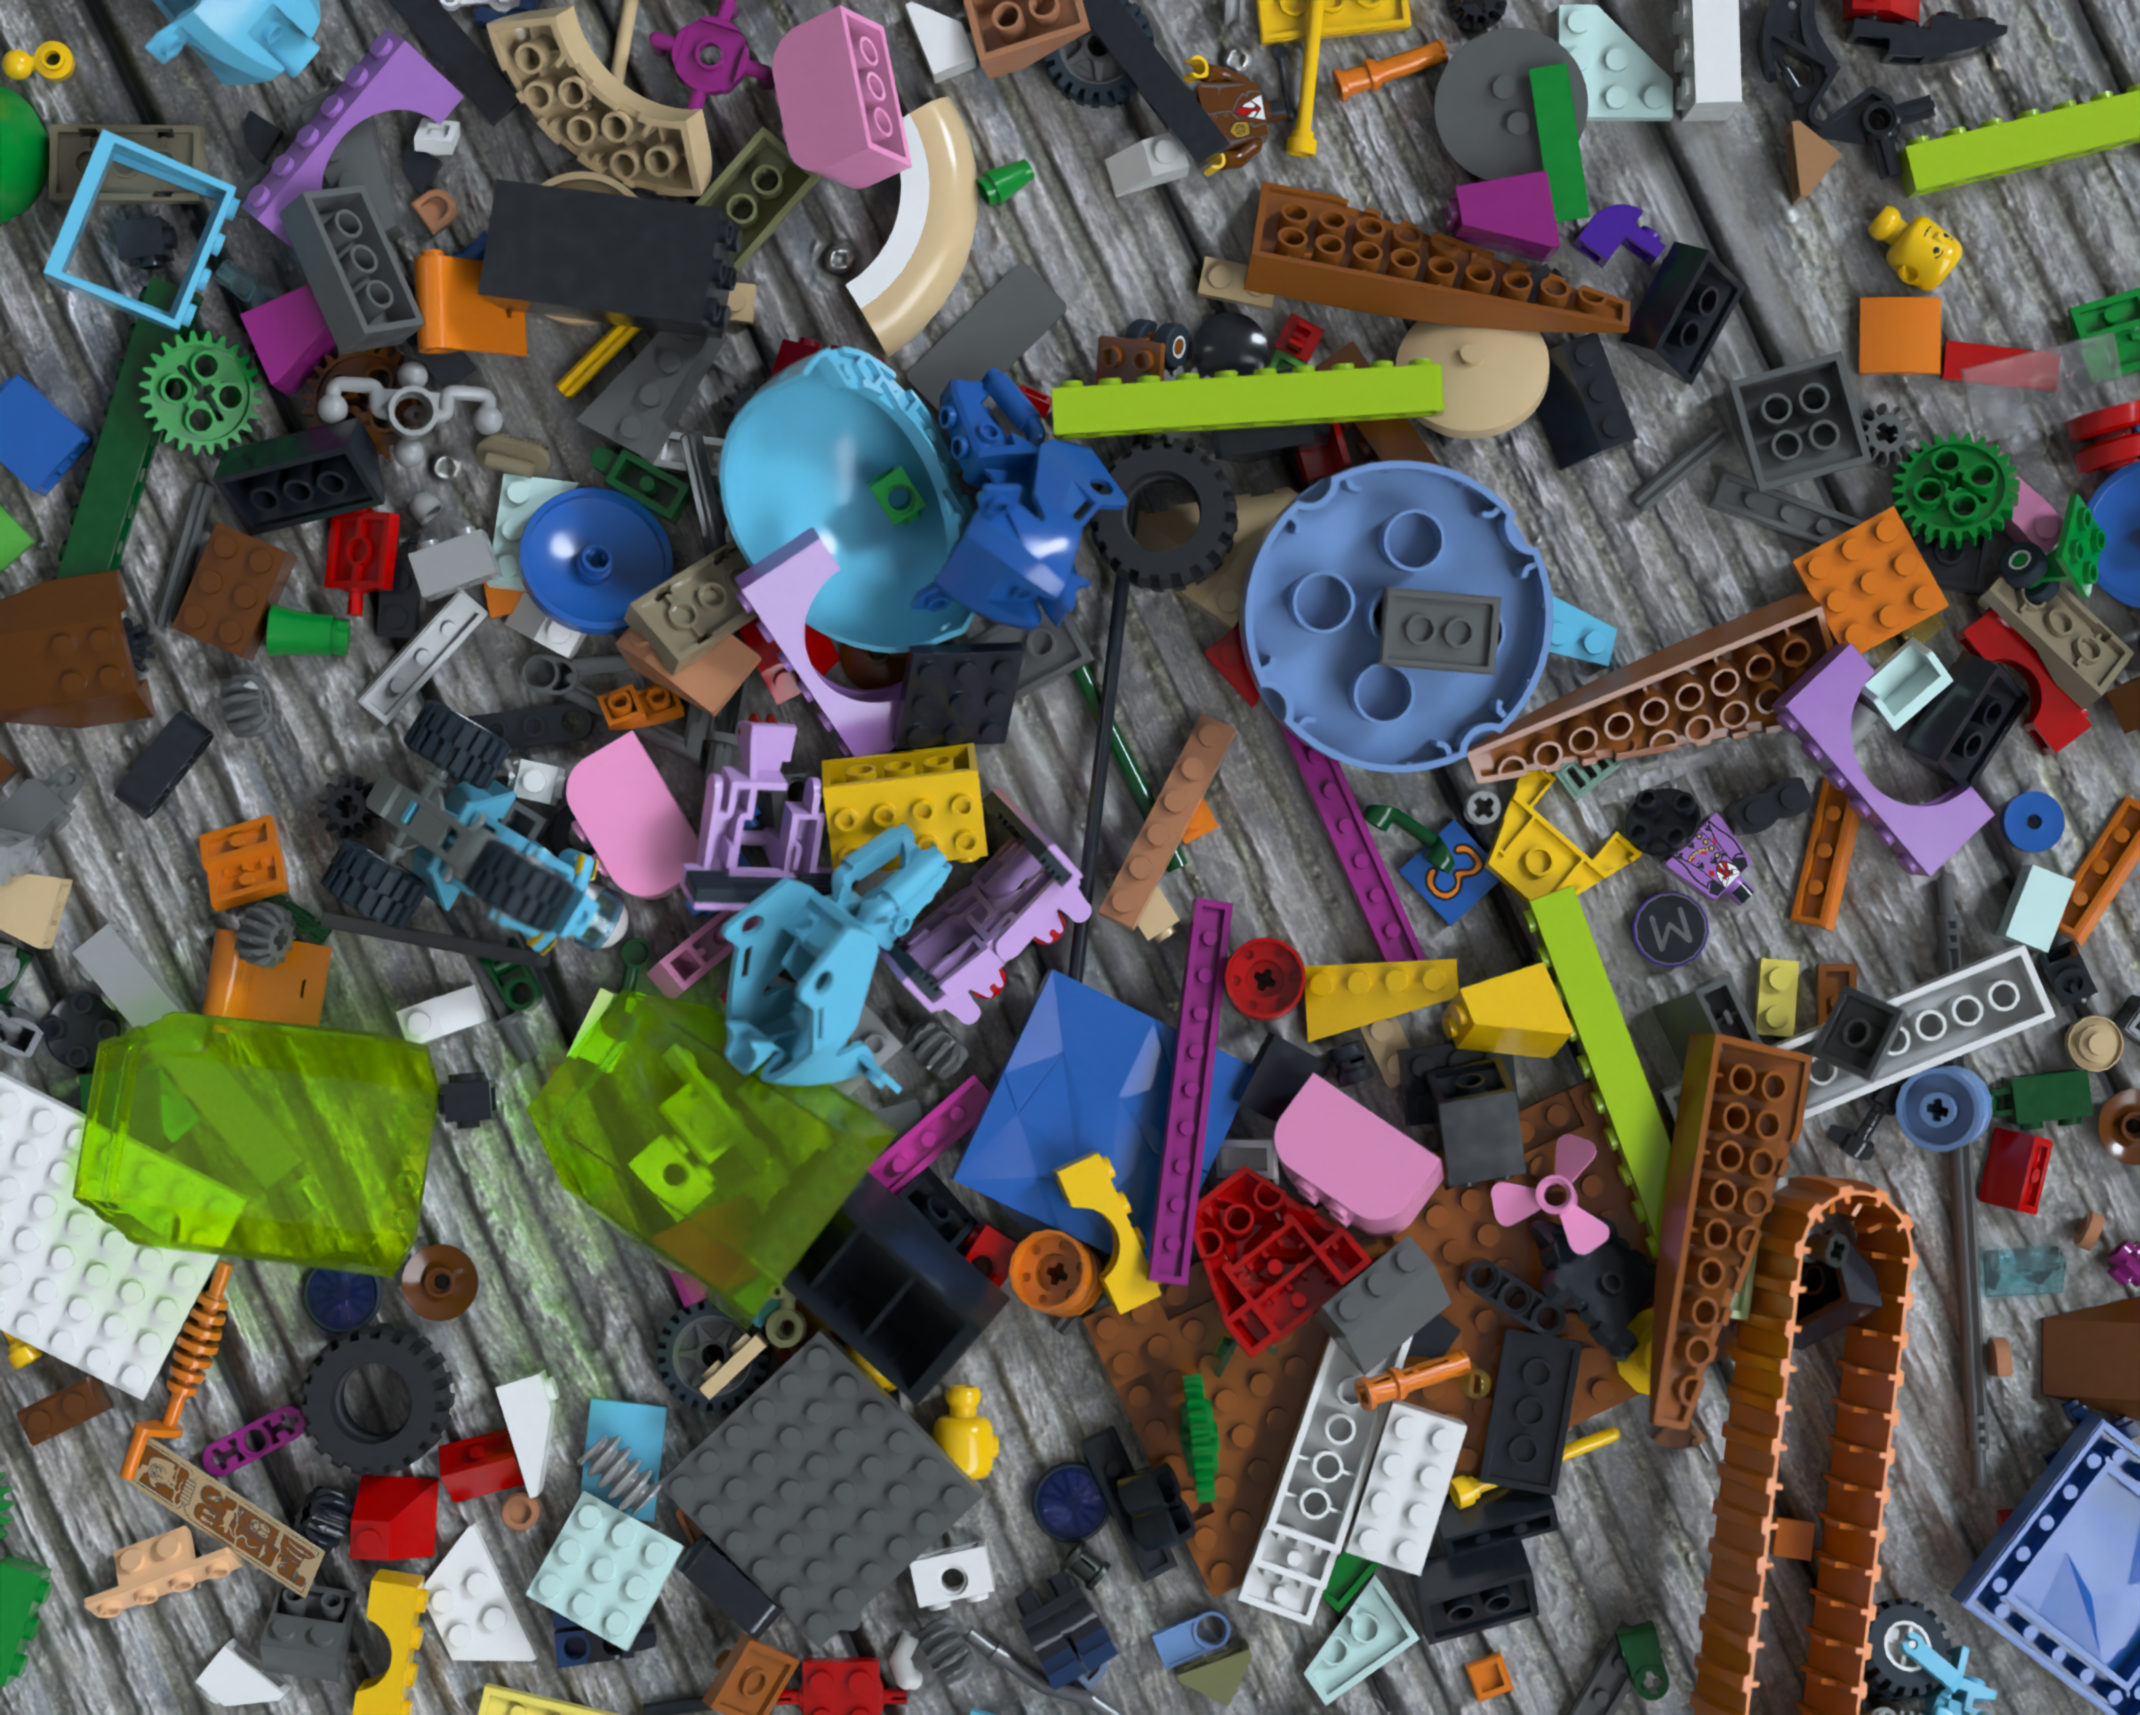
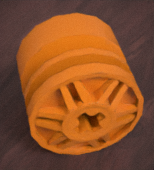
M1047 1229L1032 1233L1019 1243L1011 1256L1009 1276L1011 1287L1022 1302L1033 1309L1049 1315L1069 1318L1081 1315L1094 1306L1103 1291L1098 1275L1104 1268L1101 1258L1093 1247L1064 1232ZM1060 1271L1068 1274L1066 1281L1058 1279Z

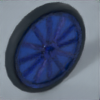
M339 1253L330 1255L313 1266L304 1282L302 1297L304 1308L315 1325L329 1333L343 1335L372 1322L382 1303L383 1291L381 1280L370 1263L353 1254Z
M1071 1461L1051 1467L1039 1478L1032 1493V1513L1037 1525L1047 1536L1062 1543H1079L1081 1540L1086 1541L1092 1538L1104 1527L1110 1515L1090 1469L1084 1463Z

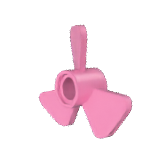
M1564 1134L1559 1137L1556 1143L1555 1175L1542 1179L1536 1189L1508 1182H1497L1491 1189V1198L1495 1218L1498 1223L1504 1227H1510L1543 1210L1545 1214L1552 1218H1561L1569 1245L1574 1253L1586 1255L1605 1243L1610 1236L1608 1226L1577 1206L1578 1196L1572 1185L1596 1156L1594 1143L1572 1134ZM1556 1187L1565 1189L1567 1191V1198L1562 1205L1551 1206L1547 1203V1194L1551 1189Z

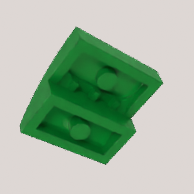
M2140 288L2069 308L2068 316L2071 333L2087 387L2140 372Z

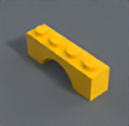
M1091 1151L1052 1169L1051 1171L1066 1205L1071 1208H1089L1097 1211L1107 1221L1113 1236L1112 1255L1098 1277L1113 1311L1121 1315L1161 1296L1162 1294L1158 1287L1161 1283L1146 1281L1148 1262L1142 1250L1147 1248V1244L1139 1227L1132 1228L1126 1214L1132 1212L1124 1193L1122 1191L1117 1193L1111 1179L1116 1177V1174L1108 1157L1104 1156L1101 1158L1100 1153Z
M379 1569L371 1580L366 1618L377 1624L386 1634L391 1645L392 1658L390 1667L385 1672L363 1680L355 1692L352 1715H412L413 1701L408 1700L409 1687L415 1686L419 1665L413 1663L414 1651L420 1649L423 1640L424 1627L418 1626L420 1613H425L429 1598V1590L423 1589L425 1576Z

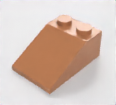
M963 0L979 62L988 79L1024 69L1091 30L1083 0Z
M629 627L615 643L631 669L713 717L720 712L762 660L760 655L731 634L701 659L672 676L661 663L662 658L640 632L635 633ZM704 637L703 639H701V640L698 641L697 643H698V644H701L702 642H704L705 640H707L706 637Z

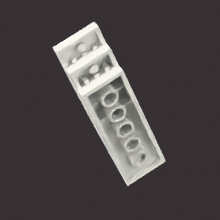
M1330 1335L1237 1596L1239 1601L1310 1626L1312 1625L1322 1592L1326 1590L1337 1554L1340 1555L1391 1400L1377 1404L1374 1410L1368 1412L1360 1406L1355 1394L1354 1385L1356 1378L1364 1375ZM1413 1336L1367 1373L1365 1377L1371 1378L1383 1374L1384 1370L1389 1367H1397L1401 1370Z

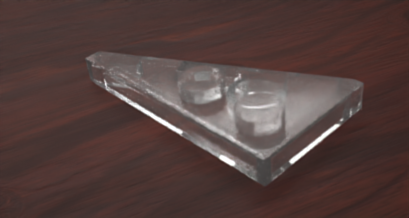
M1718 744L1661 767L1658 760L1637 767L1638 775L1624 780L1623 775L1619 774L1601 781L1603 789L1593 793L1598 806L1611 804L1625 796L1641 792L1724 758Z

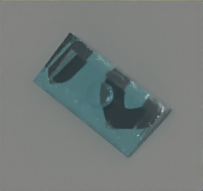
M2058 1246L1984 1251L1983 1267L1986 1297L2063 1293L2066 1260Z

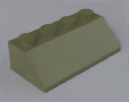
M762 126L694 205L721 208L740 225V229L743 232L741 238L742 248L739 253L735 254L733 266L738 273L820 180L821 176L799 167L790 157L787 146Z

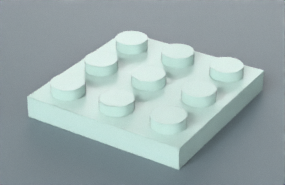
M583 1491L525 1595L623 1650L628 1651L683 1553L685 1546Z

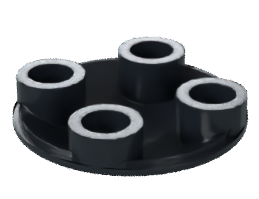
M1224 312L1210 317L1199 327L1193 340L1192 355L1195 366L1203 377L1208 375L1211 378H1215V372L1228 370L1238 371V376L1253 375V370L1264 367L1268 355V345L1263 330L1253 319L1236 312Z
M1673 788L1644 789L1636 795L1635 803L1627 814L1625 821L1626 834L1631 844L1642 853L1652 856L1671 855L1684 849L1694 840L1701 825V812L1693 795L1688 792Z
M77 992L62 998L52 1007L46 1020L42 1023V1030L50 1053L59 1062L72 1068L84 1069L97 1066L112 1055L120 1039L121 1025L116 1010L114 1011L109 1008L99 995Z

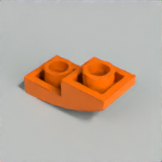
M632 683L597 696L609 730L644 728L685 716L679 697L658 684L636 691Z

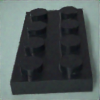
M1504 1327L1478 1476L1479 1482L1556 1496L1580 1362L1582 1341L1557 1336H1544L1535 1332Z

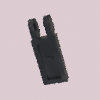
M411 533L408 540V554L417 551L416 545L422 543L421 533ZM398 537L393 591H380L376 636L411 639L418 631L421 591L410 560L409 562L397 561Z

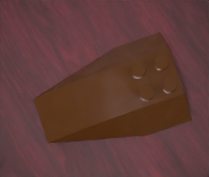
M119 569L45 580L19 593H14L0 599V722L81 729L156 716L147 679H137L121 616V613L128 607V602Z
M2140 1296L2042 1317L2041 1394L2063 1401L2077 1399L2079 1404L2083 1403L2086 1407L2119 1416H2127V1418L2140 1421Z

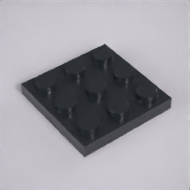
M1021 643L909 646L892 738L896 749L942 747L974 743V745L1005 744L1024 655Z

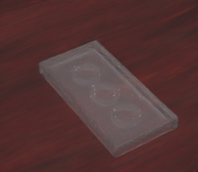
M2111 331L1960 369L1975 443L1983 436L1986 437V442L2061 424L2094 411L2127 403L2115 334Z

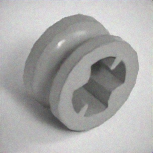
M1224 0V25H1229L1232 21H1236L1238 25L1244 24L1245 0Z

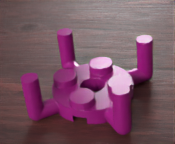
M720 0L715 16L699 18L698 21L683 27L676 37L654 31L649 35V43L655 55L663 57L668 51L672 52L673 64L678 77L684 85L692 90L686 107L688 110L702 109L706 95L716 96L731 93L745 75L760 79L762 87L766 90H771L775 87L772 68L750 60L745 38L737 27L730 22V20L736 19L739 15V9L735 0ZM707 47H716L721 51V58L714 65H706L700 60L702 51Z

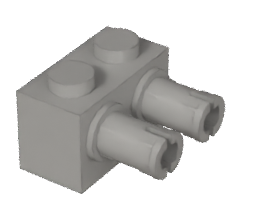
M469 526L453 532L454 538L439 543L438 539H431L416 545L417 551L409 553L408 557L424 599L431 602L502 577L488 534L482 529L475 530L474 526Z

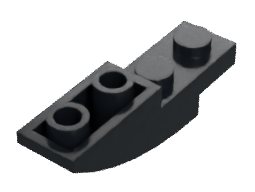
M1948 11L1937 12L1936 15L1932 14L1923 24L1922 28H1919V24L1913 21H1898L1896 24L1882 22V18L1878 16L1862 15L1859 18H1855L1846 28L1844 43L1880 48V64L1927 65L1952 61L1980 52L1996 44L2007 33L2008 26L1996 24L1997 21L1989 17H1977L1973 20L1960 19L1957 13Z

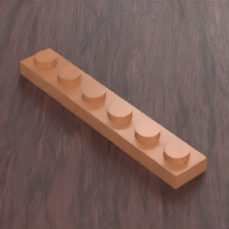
M1203 713L1201 714L1098 911L1099 916L1134 932L1237 734L1235 728Z

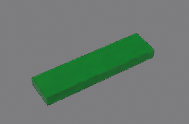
M1567 63L1529 69L1528 73L1543 171L1547 170L1556 223L1590 217Z

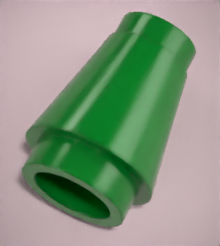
M1022 159L983 171L982 177L976 179L978 192L987 206L991 207L995 204L1001 206L1030 181L1034 180L1035 176L1028 161Z

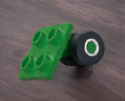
M2071 494L2057 549L2045 555L2042 549L2034 543H2017L2008 548L2001 556L1998 566L1999 572L2008 585L2014 588H2025L2026 598L2035 605H2040L2043 602L2048 603L2052 600L2059 590L2061 581H2070L2080 598H2089L2092 585L2098 579L2097 564L2100 552H2103L2105 549V533L2103 529L2099 528L2090 508L2086 507L2080 495Z

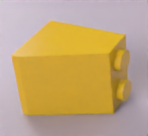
M1544 962L1459 989L1442 1014V1026L1446 1036L1449 1039H1453L1457 1049L1550 1058L1556 1055L1574 1032Z

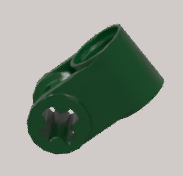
M514 936L508 939L507 946L522 948ZM480 957L484 969L495 983L508 1007L514 1010L531 1011L540 1005L543 999V990L531 967ZM526 983L531 989V997L527 1003L521 1005L516 1001L514 994L520 984Z
M1649 1620L1614 1630L1624 1664H1626L1630 1681L1637 1693L1650 1701L1662 1698L1668 1691L1669 1678L1653 1621ZM1652 1672L1657 1678L1653 1679L1654 1686L1648 1688L1643 1681L1646 1680L1645 1673Z

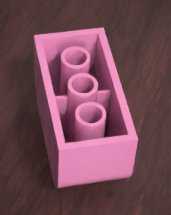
M839 5L787 32L776 48L772 72L776 88L775 100L780 109L783 124L782 136L792 160L799 167L852 189L869 187L911 168L912 163L884 26Z
M632 730L581 760L574 767L568 778L566 796L569 807L576 818L575 821L571 822V825L582 843L584 842L586 845L592 844L596 853L591 855V857L600 860L597 869L601 875L605 877L611 876L621 889L635 897L654 900L666 897L681 888L683 864H696L699 838L639 737Z
M1315 1073L1310 1076L1282 1114L1275 1128V1148L1286 1177L1299 1189L1297 1194L1312 1206H1316L1319 1202L1330 1210L1328 1216L1340 1226L1347 1228L1350 1224L1369 1236L1389 1237L1405 1230L1444 1179L1440 1158Z

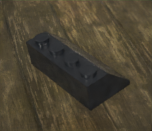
M359 417L224 450L213 477V481L249 536L384 505L386 500L377 448Z

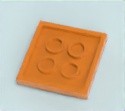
M1894 506L1790 562L1804 589L1823 606L1829 632L1834 643H1852L1860 654L1949 607L1948 602Z

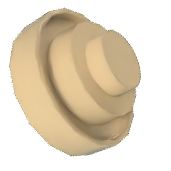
M2089 1015L2079 1018L2070 1025L2065 1034L2064 1048L2066 1055L2080 1069L2094 1072L2107 1070L2118 1062L2123 1053L2124 1040L2122 1033L2114 1022L2105 1017Z

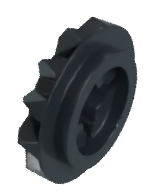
M1446 0L1451 18L1459 26L1472 31H1481L1494 26L1502 18L1507 6V0H1484L1482 13L1481 8H1478L1476 3L1463 5L1468 0Z

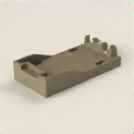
M50 124L49 201L58 207H71L99 139L90 136L99 135L100 137L102 129L208 174L209 162L205 154V142L207 139L205 138V128L202 125ZM158 132H173L175 138H158ZM112 161L94 207L121 204H204L205 198L202 195ZM157 193H171V197H157Z
M735 539L629 604L624 620L635 633L640 632L660 655L662 658L661 663L672 676L701 659L733 632L759 616L755 610L747 613L735 595L741 589L734 578L750 568L739 550ZM724 555L726 558L716 566L714 561ZM706 637L707 640H705L701 644L697 643L698 641Z
M1999 572L1986 586V591L1977 601L1979 606L1985 611L1990 607L1995 610L2037 650L2055 684L2083 710L2105 693L2134 655V652L2061 583L2057 594L2048 603L2043 602L2040 605H2035L2026 598L2025 588H2014L2008 585Z

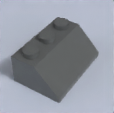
M1408 1235L1325 1303L1316 1312L1314 1317L1365 1376L1452 1302L1435 1265Z

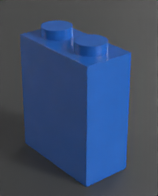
M17 374L14 378H8L0 385V462L33 492L45 497L93 445L94 438L32 382Z

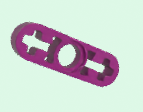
M287 1404L210 1444L203 1453L202 1462L204 1468L214 1476H225L305 1433L303 1427L308 1424L306 1416H300L298 1404ZM285 1412H287L289 1417L295 1415L298 1417L299 1422L294 1425L296 1432H293L289 1427L277 1434L274 1433L272 1427L286 1419ZM267 1420H270L271 1426L266 1423ZM257 1429L264 1433L266 1444L262 1450H252L247 1445L246 1435L250 1430ZM275 1435L280 1439L279 1442H276ZM235 1446L238 1447L240 1453L226 1461L228 1467H225L223 1463L216 1465L213 1459L218 1455L216 1448L221 1452H226Z

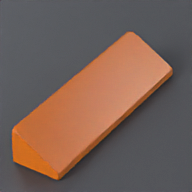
M1825 773L1789 921L1834 931L1861 817L1850 808L1849 802L1851 800L1843 790H1837L1827 781Z
M2127 795L2125 796L2071 879L2076 882L2057 932L2070 941L2074 940L2075 944L2079 946L2085 943L2140 859V802Z

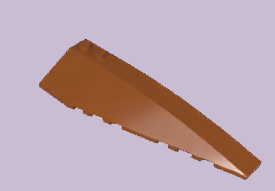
M1262 181L1244 290L1377 315L1449 325L1539 332L1628 333L1630 327V301L1582 285L1579 289L1570 287L1563 277L1549 273L1548 277L1542 280L1536 304L1528 303L1527 301L1533 286V280L1530 275L1533 273L1527 271L1528 265L1514 259L1511 265L1494 259V252L1439 232H1435L1431 236L1424 234L1416 227L1417 224L1402 220L1400 225L1380 218L1381 211L1366 207L1364 212L1349 207V200L1337 195ZM1305 253H1312L1311 261L1303 259ZM1521 282L1525 286V288H1516Z
M1806 590L1800 591L1661 649L1550 702L1509 724L1502 733L1494 732L1468 747L1467 759L1476 784L1524 777L1527 772L1544 770L1545 773L1559 771L1560 765L1573 761H1578L1576 764L1580 763L1581 766L1598 764V760L1614 757L1615 760H1622L1673 751L1682 745L1695 744L1696 746L1711 744V740L1728 737L1732 740L1748 738V734L1764 731L1765 734H1771L1785 730L1776 719L1778 714L1771 705L1833 647L1823 606Z
M1690 1033L1669 1161L1657 1259L1651 1342L1649 1424L1687 1430L1705 1384L1702 1379L1707 1364L1709 1362L1713 1363L1718 1350L1715 1347V1343L1721 1327L1728 1324L1732 1314V1310L1729 1309L1735 1292L1740 1293L1762 1235L1760 1230L1761 1223L1765 1214L1771 1212L1775 1202L1772 1195L1779 1177L1784 1178L1789 1162L1786 1161L1789 1150L1791 1145L1797 1144L1801 1134L1813 1060L1812 1055L1718 1033Z

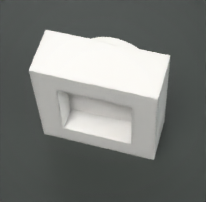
M422 118L414 136L415 151L428 152L435 156L453 155L460 137V122L444 120L439 125L432 119Z

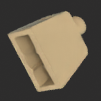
M27 873L23 876H14L11 882L0 885V930L33 947L52 949L73 880Z

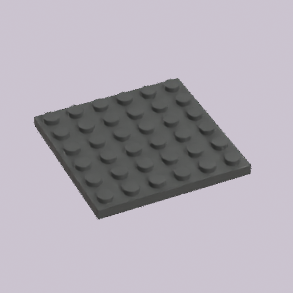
M823 1327L788 1358L659 1482L662 1485L661 1489L753 1582H756L758 1587H761V1590L778 1608L781 1609L783 1607L785 1609L783 1613L818 1648L823 1646L972 1508L985 1493Z

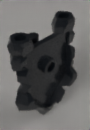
M1601 1215L1595 1218L1608 1226L1610 1230L1609 1239L1586 1255H1578L1572 1251L1563 1224L1542 1219L1533 1221L1530 1224V1233L1539 1249L1542 1266L1546 1268L1541 1274L1542 1291L1550 1302L1562 1305L1565 1309L1578 1310V1318L1590 1327L1589 1333L1597 1344L1606 1346L1614 1361L1625 1362L1640 1344L1636 1335L1627 1327L1649 1299L1654 1303L1657 1266L1647 1261V1257L1637 1249L1631 1250L1627 1240L1618 1237L1615 1223Z

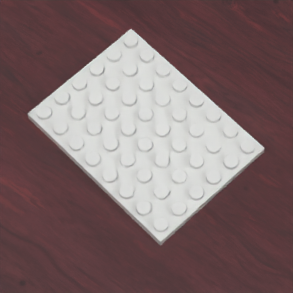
M0 1071V1330L144 1401L250 1197Z

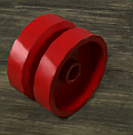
M2140 400L2104 408L2064 422L2070 442L2079 444L2095 440V444L2082 448L2073 455L2079 475L2100 470L2109 471L2139 462L2140 432L2132 433L2131 430L2140 427Z

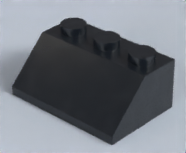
M1674 241L1631 319L1628 333H1624L1620 341L1641 360L1692 386L1746 286L1709 250Z
M1598 333L1584 335L1548 350L1549 381L1545 395L1536 411L1559 471L1623 448L1637 439V435Z
M1963 650L1956 662L1948 670L1949 675L1954 681L1927 704L1916 725L1908 732L1902 747L1919 764L1952 785L1972 786L1973 788L2030 698L2000 665Z
M1830 1229V1230H1828L1827 1232H1825V1233H1823V1234L1829 1235V1234L1834 1233V1232H1835V1233H1840V1232H1839L1838 1230H1836V1229ZM1850 1243L1847 1261L1842 1267L1833 1268L1822 1261L1813 1263L1802 1262L1800 1286L1806 1287V1293H1798L1795 1325L1801 1326V1333L1794 1332L1793 1349L1803 1350L1883 1307L1874 1270Z
M1521 1540L1447 1560L1446 1555L1437 1558H1426L1421 1576L1410 1573L1429 1645L1539 1615L1533 1572Z

